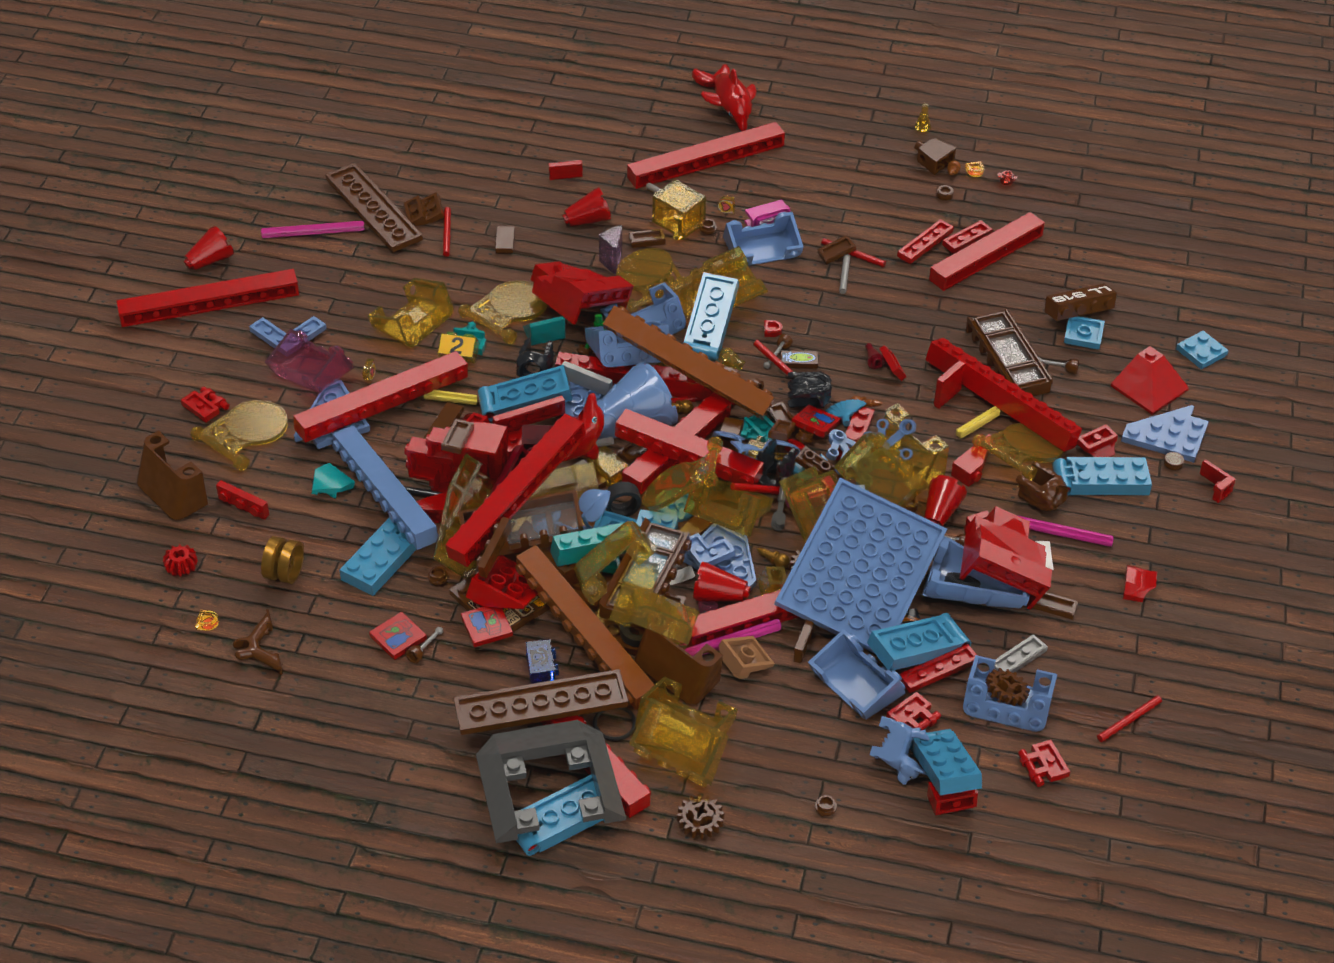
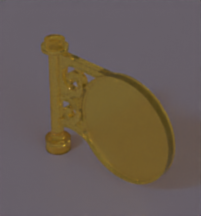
M645 248L629 254L619 263L616 271L617 276L620 275L634 286L633 290H638L643 294L642 299L634 301L632 298L628 301L627 306L631 314L638 311L639 307L653 302L649 288L667 282V285L674 292L683 288L690 290V287H693L690 277L686 278L684 276L682 278L673 263L671 255L659 248ZM672 271L677 278L676 281L674 280V277L670 275ZM661 289L655 293L656 298H661L664 295V291Z
M514 280L496 286L491 293L471 307L468 304H462L458 309L460 317L465 318L468 316L501 335L503 341L511 345L517 338V332L512 329L505 330L503 328L512 322L537 318L545 312L547 304L531 292L534 283Z
M251 400L238 404L226 415L206 428L201 426L193 427L190 435L193 440L203 441L233 461V466L236 469L244 471L248 467L250 460L243 454L237 456L236 453L247 446L263 445L277 440L285 433L288 419L285 410L278 404L266 400Z
M1023 424L1009 425L1004 430L985 437L984 434H976L972 440L974 447H983L1022 472L1021 475L1028 480H1032L1035 477L1037 468L1031 464L1025 466L1022 463L1028 461L1051 463L1061 458L1063 454L1061 449Z
M711 437L707 443L709 454L691 463L677 464L660 474L643 494L642 504L646 509L650 511L660 510L703 485L707 487L715 486L718 483V476L715 474L717 455L722 451L723 441L719 437Z

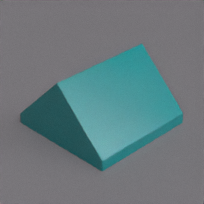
M563 316L523 326L527 338H531V346L546 343L549 340L555 341L566 338L565 318Z

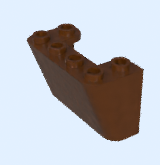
M158 430L147 436L144 440L137 485L170 518L181 520L208 505L203 473L192 462L174 470L167 463L164 446L169 444L170 441ZM186 470L194 471L191 475L183 474Z
M658 608L647 621L634 661L645 673L688 704H697L720 682L723 655L707 643L694 657L663 635L674 623V619ZM661 618H663V619L665 620V622H666V623H665L664 625H662V626H660V625H661ZM711 653L714 659L712 661H705L702 655Z

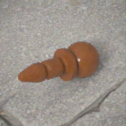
M953 160L948 163L947 171L949 175H955L960 171L961 165L958 161Z
M853 396L850 398V400L858 399L866 402V405L863 406L866 408L882 405L881 401L867 399L866 397Z

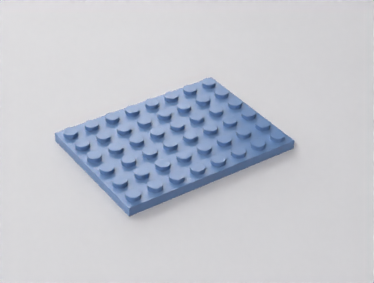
M839 478L774 605L805 620L812 621L815 625L835 635L843 629L849 634L852 632L860 640L858 643L862 648L874 653L867 644L871 632L901 625L947 528Z

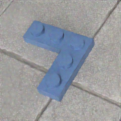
M315 316L289 333H285L263 317L249 326L250 332L285 356L327 329L326 324Z

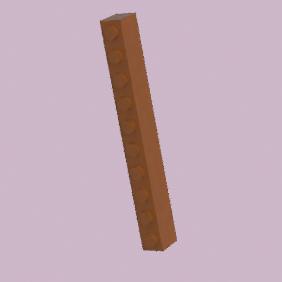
M614 305L603 323L605 330L614 332L616 336L761 420L764 419L774 403L773 394L767 389L761 390L757 388L753 381L749 379L745 381L740 378L741 375L737 372L724 369L725 366L720 362H712L706 354L693 351V348L687 343H679L673 335L669 333L665 335L660 332L661 329L653 324L651 326L646 324L643 318L638 315L632 316L622 306L618 308Z
M535 545L517 555L515 568L518 574L525 577L532 590H536L540 600L550 607L553 616L561 620L564 629L567 632L570 631L574 636L575 642L586 650L588 658L597 663L600 672L620 670L628 705L631 704L636 710L654 699L656 696V686L538 546Z

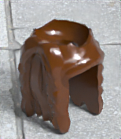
M1033 462L1031 464L1034 470L1032 472L1034 477L1032 481L1023 475H1018L1016 478L1020 488L1018 496L1040 510H1055L1068 498V487L1061 475L1052 472V470L1041 466L1039 463Z

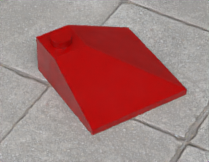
M1151 346L1138 353L1110 385L1151 415L1161 410L1189 389L1166 357Z
M501 555L497 557L487 578L480 576L479 572L472 577L466 598L484 607L524 609L538 593L535 589L532 590L523 575L520 576L515 568L516 562Z

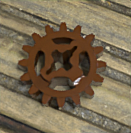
M1001 668L998 671L993 669L985 679L988 692L992 693L990 697H996L998 699L997 702L1011 704L1012 706L1017 704L1022 706L1029 696L1030 689L1027 688L1028 683L1022 682L1023 677L1018 678L1016 676L1017 673H1012L1009 669H1006V671H1003Z
M698 794L697 799L689 796V802L683 800L682 806L678 807L677 822H679L680 829L684 828L685 835L691 832L692 838L700 835V838L703 839L706 834L711 838L712 832L718 834L719 827H723L724 812L722 811V805H717L716 799L710 801L708 795L705 799H702L700 794Z

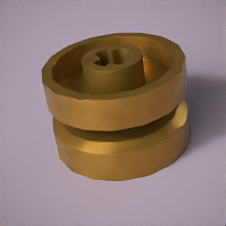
M272 536L268 540L262 556L261 574L263 578L271 580L279 578L280 582L293 584L302 569L304 560L303 543L291 539L286 541L285 538Z

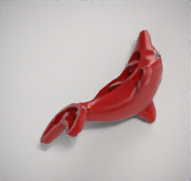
M726 64L722 65L721 69L714 75L693 69L691 74L696 83L704 87L715 88V93L702 91L701 96L704 100L712 105L723 107L735 120L741 131L747 130L748 118L752 111L751 101L757 93L755 85L751 84L746 88L737 78L736 70L732 69L730 72V68Z
M590 393L580 414L574 416V418L584 422L586 435L562 462L573 460L583 455L593 460H596L599 456L596 441L600 437L605 424L604 413L597 404L595 393Z

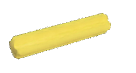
M433 390L423 395L424 399L470 405H477L478 396L473 394Z
M993 406L957 428L956 436L960 439L966 437L1000 416V409Z

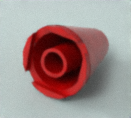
M599 187L564 210L565 214L562 217L565 224L569 223L570 226L611 219L608 204L601 197L603 193Z
M212 226L184 256V263L188 269L197 270L234 255V250L231 244L228 245L227 238L218 227Z
M937 475L935 479L933 477L929 484L924 518L944 526L966 498V487L964 485L961 487L957 484L958 480L949 476Z
M708 562L700 564L697 572L699 577L694 584L693 599L696 601H744L745 598L749 597L751 587L748 586L747 581Z

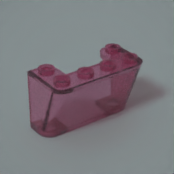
M290 329L265 361V364L278 376L320 393L354 368L352 365L353 361L344 355L345 351L337 345L335 347L330 346L329 351H327L324 347H317L308 341V336L303 331L299 330L297 332Z

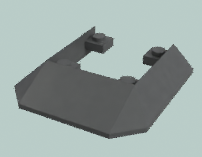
M579 720L497 733L491 736L476 754L496 843L518 840V834L539 831L535 807L514 811L507 781L527 778L524 765L526 760L565 754L569 771L589 767L597 796L578 800L582 821L589 822L603 819L604 823L607 824L626 820L603 732Z

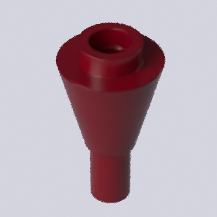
M867 343L865 348L867 350L868 366L871 369L881 368L885 363L884 356L875 350L871 343Z

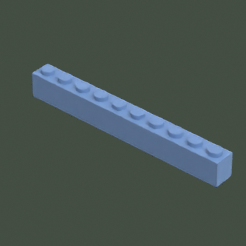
M352 425L334 432L332 446L335 452L340 453L342 460L348 463L350 470L356 473L358 480L364 483L366 490L372 493L374 500L380 503L382 510L389 514L390 520L397 524L400 533L406 535L409 544H413L418 550L438 542L437 527L358 430Z

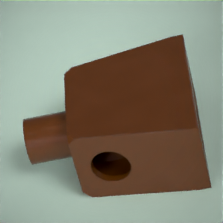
M935 138L926 143L917 141L914 149L918 151L917 161L934 175L948 166L950 161L955 160L956 147Z

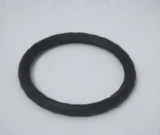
M627 707L617 709L623 710L631 716L633 720L631 730L619 737L603 734L604 739L620 741L634 733L637 727V718ZM600 711L595 714L593 718V728L599 730L597 726V720L599 716L605 711Z

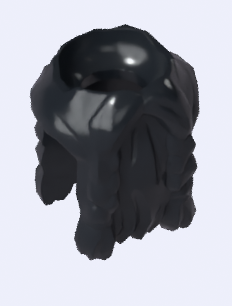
M531 338L525 339L516 360V375L518 377L533 374L527 370L530 362L537 364L540 367V371L552 368L555 357L552 340L548 341L545 352L542 354L531 351Z
M792 371L788 373V378L792 379L787 383L788 388L791 390L788 392V398L791 399L788 401L789 408L807 407L808 405L824 408L826 404L831 402L832 380L829 375L822 371Z
M772 439L768 443L769 446H766L763 451H759L756 455V460L764 462L763 473L759 483L761 485L780 487L782 477L788 478L789 484L794 476L796 450L792 448L782 461L775 459L777 441ZM776 473V480L770 479L767 474Z

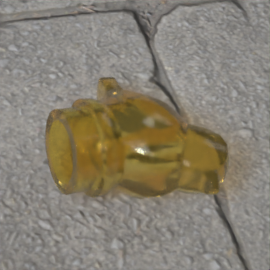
M724 348L720 351L718 362L726 367L741 370L746 363L731 348Z

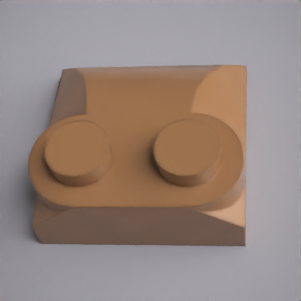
M754 636L722 639L719 644L720 653L723 655L722 661L732 672L733 676L738 679H746L751 672L767 669L775 664Z

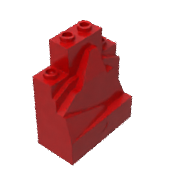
M561 261L535 264L530 279L534 282L531 292L573 325L577 323L581 308L601 305L609 306L617 303L618 308L620 306L626 308L634 287L620 275L605 277L586 268L579 269L563 264Z
M472 422L474 423V429L461 454L442 450L441 445L451 427L446 426L445 429L433 427L431 433L427 434L426 439L412 436L410 443L406 444L404 454L407 455L406 468L408 469L409 477L429 481L432 491L461 494V496L472 497V503L483 504L508 459L507 426L486 422Z
M995 506L986 519L976 515L967 525L960 572L961 580H964L972 569L1028 593L1030 598L1027 603V609L1031 610L1051 588L1052 569L1045 567L1046 546L1028 538L1030 521Z

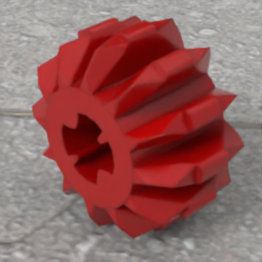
M181 544L178 547L172 546L171 550H166L165 556H163L165 570L167 573H171L172 576L177 574L180 577L183 574L189 575L190 571H195L198 562L194 548H190L188 545L184 547Z

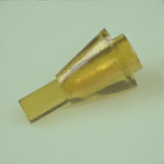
M927 103L922 104L921 113L915 124V128L920 132H926L931 129L928 114L929 105Z

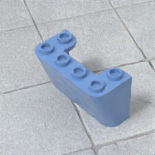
M780 212L774 219V223H763L754 227L746 226L743 228L741 222L732 220L726 223L723 234L724 241L737 267L794 258L799 256L804 248L793 212Z
M665 282L649 288L653 305L631 314L634 317L636 315L640 316L645 322L654 321L668 324L669 334L671 335L683 330L686 325L679 297ZM663 290L664 295L661 298H656V291ZM617 303L600 309L604 321L609 315L607 312L612 310L614 305L618 307ZM616 336L617 343L626 342L623 339Z
M654 321L645 322L650 326L653 324L661 329L660 332L665 335L669 333L668 324ZM603 326L585 328L587 344L606 367L637 365L642 361L645 364L661 362L628 342L617 343L615 333L604 330Z
M843 629L809 660L808 664L812 671L863 719L867 720L906 694L904 690L906 687L900 681L902 678L895 670L891 672L884 666H878L877 660L871 654L866 655L863 652L864 649L858 643L860 641L854 633L851 632L849 634Z
M976 655L968 678L963 703L964 712L971 717L1035 732L1043 730L1046 725L1057 674L1037 669L1033 687L1027 686L1030 692L1022 706L999 703L996 697H990L992 693L988 692V686L985 683L989 672L991 673L995 667L996 660ZM986 663L990 669L983 672L978 668V665ZM1047 677L1050 679L1051 684L1043 686L1040 684L1039 679Z

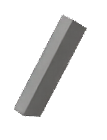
M567 361L561 364L564 365L568 381L604 396L612 388V380Z
M1033 634L995 659L994 669L997 671L999 668L1003 671L1009 669L1010 672L1014 673L1045 653L1048 646Z

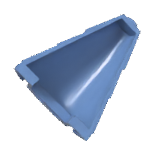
M642 361L632 367L617 384L613 385L602 399L597 401V404L604 413L605 423L598 439L618 438L615 436V423L625 409L669 426L678 423L676 406L671 405L672 400L670 398H672V395L661 376L650 364H645Z
M943 537L934 555L922 595L935 599L986 604V606L1021 608L1023 605H1027L1030 598L1029 594L974 569L968 575L981 582L980 588L945 582L947 573L961 572L964 547L950 538Z

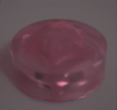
M700 601L698 603V612L700 613L718 609V604L715 601Z

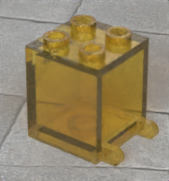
M676 179L653 194L652 222L673 233L675 240L684 239L700 228V224L706 219V196Z

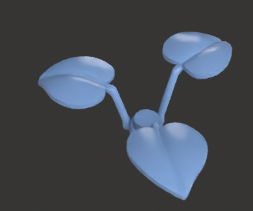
M714 431L712 437L724 436L734 439L735 441H730V443L738 449V453L742 454L745 451L744 455L748 456L749 450L763 451L766 446H769L768 443L771 441L768 439L764 447L760 449L754 445L742 443V440L745 441V438L734 433ZM776 440V445L789 446L794 448L798 454L800 453V449L797 446L785 441Z
M590 489L581 495L579 508L583 512L581 517L585 524L583 526L584 530L592 529L588 521L595 522L603 515L610 499V491ZM561 511L551 513L554 532L556 525L560 527L566 526L569 531L576 530L558 522L561 517ZM546 515L532 516L531 520L534 531L539 534L541 530H547L549 535ZM591 560L579 562L582 566L580 580H583Z

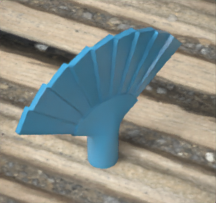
M858 399L840 401L830 406L825 412L841 418L843 425L849 426L850 416L865 406L866 402Z

